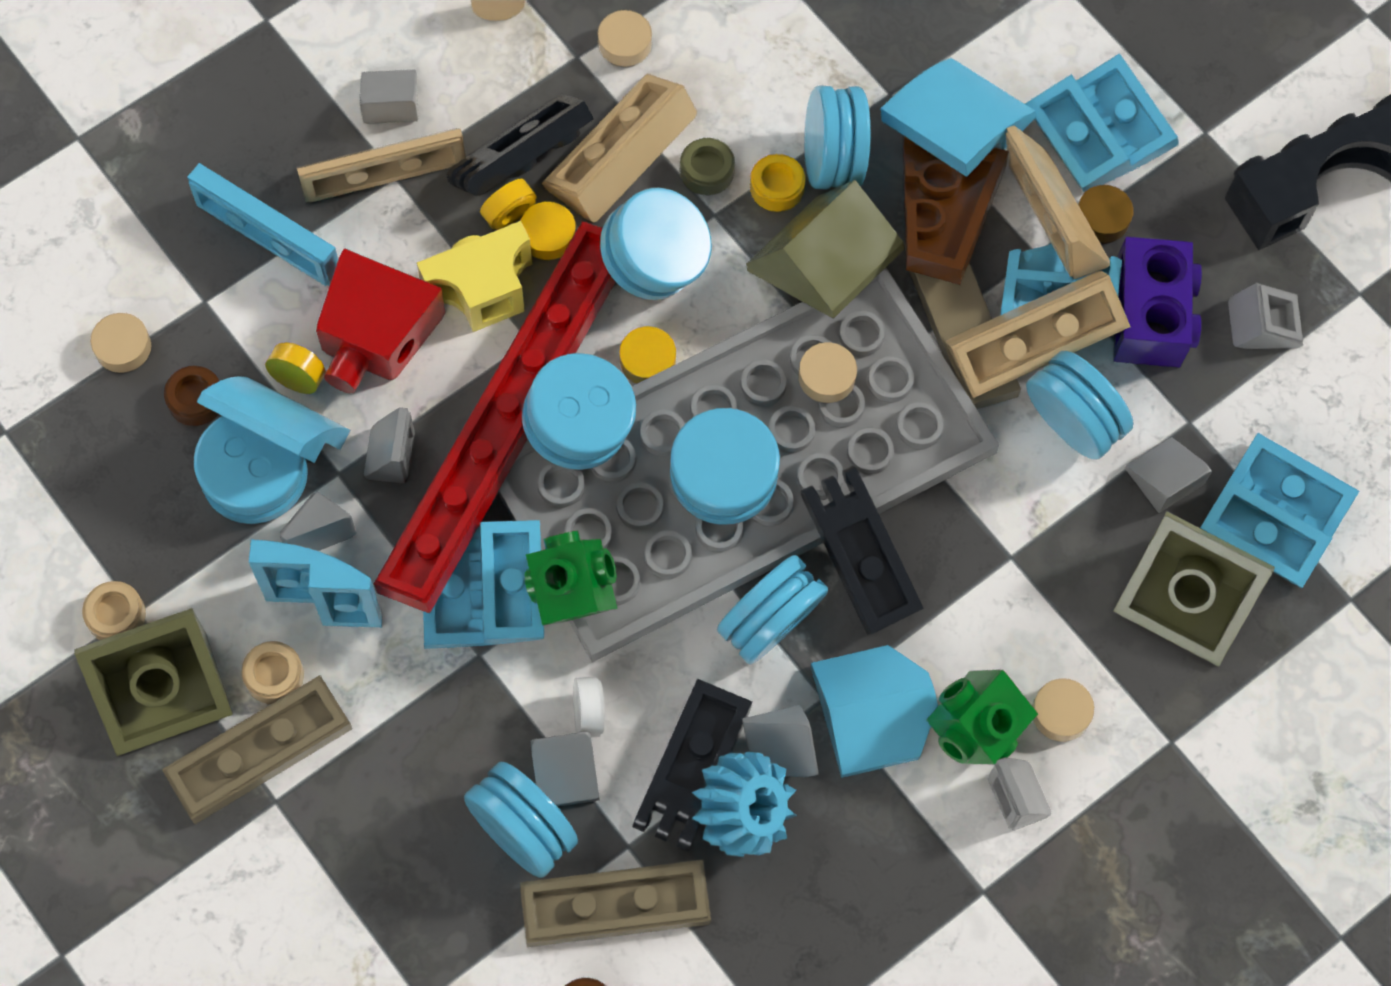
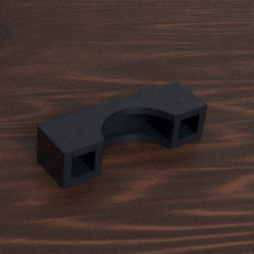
M1391 94L1380 100L1371 111L1358 117L1355 113L1346 114L1333 122L1325 132L1312 138L1308 134L1298 136L1287 143L1279 153L1266 159L1261 155L1252 157L1234 171L1235 177L1224 199L1258 251L1306 228L1319 205L1317 180L1323 175L1338 169L1358 168L1377 173L1391 182Z

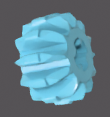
M746 752L745 754L728 753L724 756H719L717 766L702 769L706 787L692 792L698 799L702 800V808L692 817L700 824L706 825L702 840L708 841L711 845L719 846L720 851H724L727 855L743 857L745 854L762 855L770 853L772 842L787 839L783 822L797 816L788 808V799L797 790L788 784H783L787 769L780 767L776 763H770L769 757L756 752Z

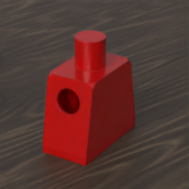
M344 248L340 254L316 329L322 351L334 357L324 375L326 382L342 392L353 394L366 371L387 380L397 378L443 319L446 312L442 288Z

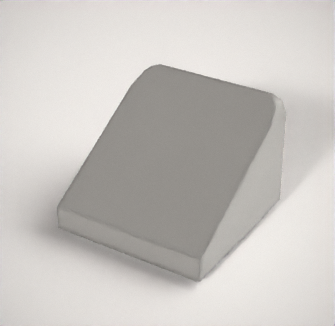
M416 69L361 73L360 109L364 124L418 121Z
M1255 283L1230 297L1228 306L1234 347L1242 349H1282L1303 346L1298 297L1296 294Z
M399 407L372 426L364 468L366 479L405 483V480H408L415 436L411 412H408V408Z
M1173 437L1125 467V470L1158 513L1205 485L1212 473V470L1203 460Z
M316 491V493L311 494L280 531L279 536L282 543L320 551L352 538L356 534L352 517L348 512Z
M801 705L742 718L748 752L761 753L769 757L770 763H776L780 767L787 769V777H811L818 775L811 726Z
M590 732L572 733L530 741L536 785L557 807L600 800Z
M1013 758L997 760L988 777V781L1008 828L1014 831L1048 818L1051 815L1050 807L1029 762Z

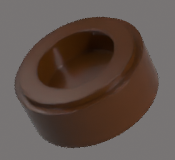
M187 366L173 373L164 388V399L171 415L180 423L189 426L204 425L215 419L219 414L197 403V400L202 391L219 382L218 377L211 370L202 366Z

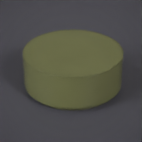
M700 138L688 144L683 150L680 157V177L684 185L692 192L700 195H715L724 191L733 180L735 158L731 149L722 141L714 138Z

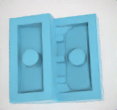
M1120 53L1078 80H1075L1071 74L1025 103V105L1036 111V118L1034 120L1083 192L1091 187L1113 181L1179 145L1178 136Z
M953 58L941 61L918 75L881 107L882 122L966 177L995 147L1003 150L1007 148L1005 133L1008 127L1015 125L1023 131L1036 118L1035 110Z
M237 376L221 380L202 391L197 400V403L313 463H315L325 443L341 450L351 431L248 377Z
M1257 433L1200 529L1274 566L1273 572L1302 589L1360 491Z
M540 520L480 522V527L476 530L431 613L423 611L424 649L486 646L544 639V625L542 626L538 605L530 599L525 585V571L529 568L526 554L541 551Z
M251 539L249 564L266 602L314 603L323 626L382 628L383 616L370 577L335 557L313 549L276 541Z

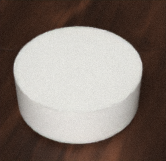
M597 677L575 678L573 685V708L576 733L590 732L591 737H600L604 732L605 723L601 681Z

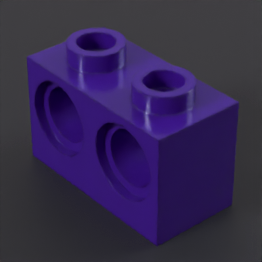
M1125 237L1118 254V258L1122 260L1118 298L1130 327L1114 334L1113 362L1180 368L1190 348L1198 347L1201 335V316L1199 314H1192L1193 297H1198L1202 278L1201 264L1193 263V242ZM1149 273H1160L1164 275L1169 280V282H1158L1154 280L1149 275ZM1147 323H1159L1163 325L1169 331V333H1157L1153 331Z

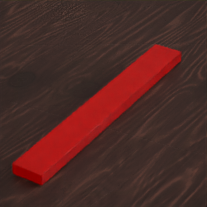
M584 221L581 222L373 583L377 594L426 613H431L478 529L480 522L483 520L527 441L522 424V408L535 376L553 359L577 352L615 284V280L609 274L602 259L600 248L602 227Z

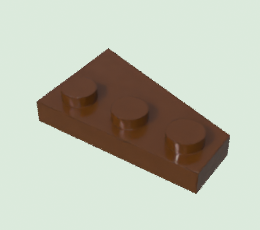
M903 136L906 270L960 285L1007 167L1009 151L995 147L966 177Z

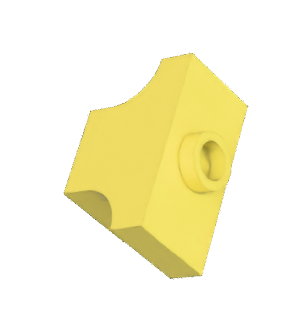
M521 221L481 237L477 235L465 237L456 242L451 249L417 262L419 279L442 288L444 304L458 308L467 318L472 331H478L525 311L523 290L518 276L525 268L532 265L530 238Z

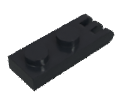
M561 93L453 165L448 170L447 180L452 186L475 196L483 195L506 178H515L530 171L537 163L536 158L549 149L560 148L573 142L580 135L579 129L594 120L584 100Z
M851 466L842 471L844 481L850 491L849 494L844 496L834 476L821 481L823 490L829 500L828 504L823 506L817 491L812 485L801 490L800 493L867 635L924 609L858 470L855 466Z
M697 678L638 810L632 828L644 832L652 820L653 812L656 811L663 814L655 837L666 842L676 820L686 825L679 835L677 847L686 851L690 850L701 826L692 817L702 808V800L698 799L692 792L706 787L702 769L717 766L719 756L733 752L744 727L742 718L748 717L753 701Z

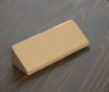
M646 74L542 183L544 188L583 218L593 223L597 222L696 117V108L684 85Z
M1015 125L1008 127L1005 135L1007 151H1009V168L1069 276H1072L1075 280L1109 267L1110 260L1049 153Z
M454 128L297 167L305 200L311 203L451 168L465 158L463 135L460 128Z
M1097 271L958 334L945 342L972 398H975L1048 365V362L1060 351L1074 353L1129 328L1130 324L1110 276L1103 271Z

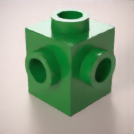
M571 531L544 538L545 550L526 554L529 568L525 571V585L530 599L538 605L542 626L564 623L618 609L612 584L616 582V567L609 550L603 549L601 539L580 540L579 531Z
M1004 670L969 671L964 678L954 681L944 689L939 696L941 704L926 721L939 735L938 743L941 749L954 761L961 764L995 765L997 760L1008 758L1018 746L1017 738L1036 718L1038 713Z

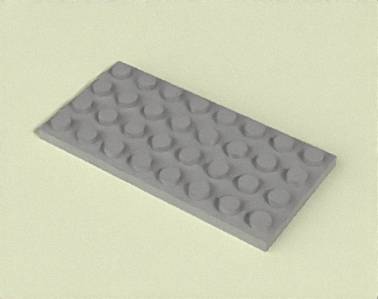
M885 268L834 319L801 302L631 386L636 399L634 424L619 451L610 460L597 467L575 470L557 466L543 458L527 439L499 489L498 495L513 521L540 520L541 550H545L544 538L561 533L579 531L580 540L601 539L603 549L606 548L611 553L616 567L617 577L612 587L618 609L569 621L593 663L777 567L792 555L799 556L822 544L823 541L801 497V490L812 485L824 506L829 503V500L823 490L821 481L834 476L845 496L850 491L844 481L842 471L855 466L880 514L996 454L999 443L887 268ZM831 342L845 347L851 352L857 364V375L852 391L844 399L834 403H822L813 400L805 394L799 383L798 374L801 359L809 348L819 343ZM717 408L738 409L757 417L772 432L780 454L777 486L771 500L757 515L736 524H713L689 513L675 496L670 479L671 450L678 432L696 415Z

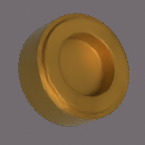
M1111 185L1091 187L1081 196L1078 204L1097 239L1102 243L1113 242L1121 238L1128 230L1133 217V205L1128 195L1121 189Z

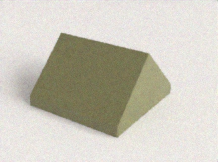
M853 180L817 196L746 263L748 272L834 319L904 250V243L858 182Z
M1166 512L1113 612L1219 667L1275 567Z
M193 608L74 649L77 662L117 756L233 715L207 634Z

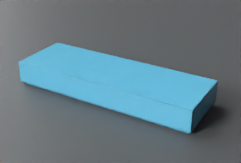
M200 163L187 177L188 183L198 207L321 284L330 286L339 260L336 248Z

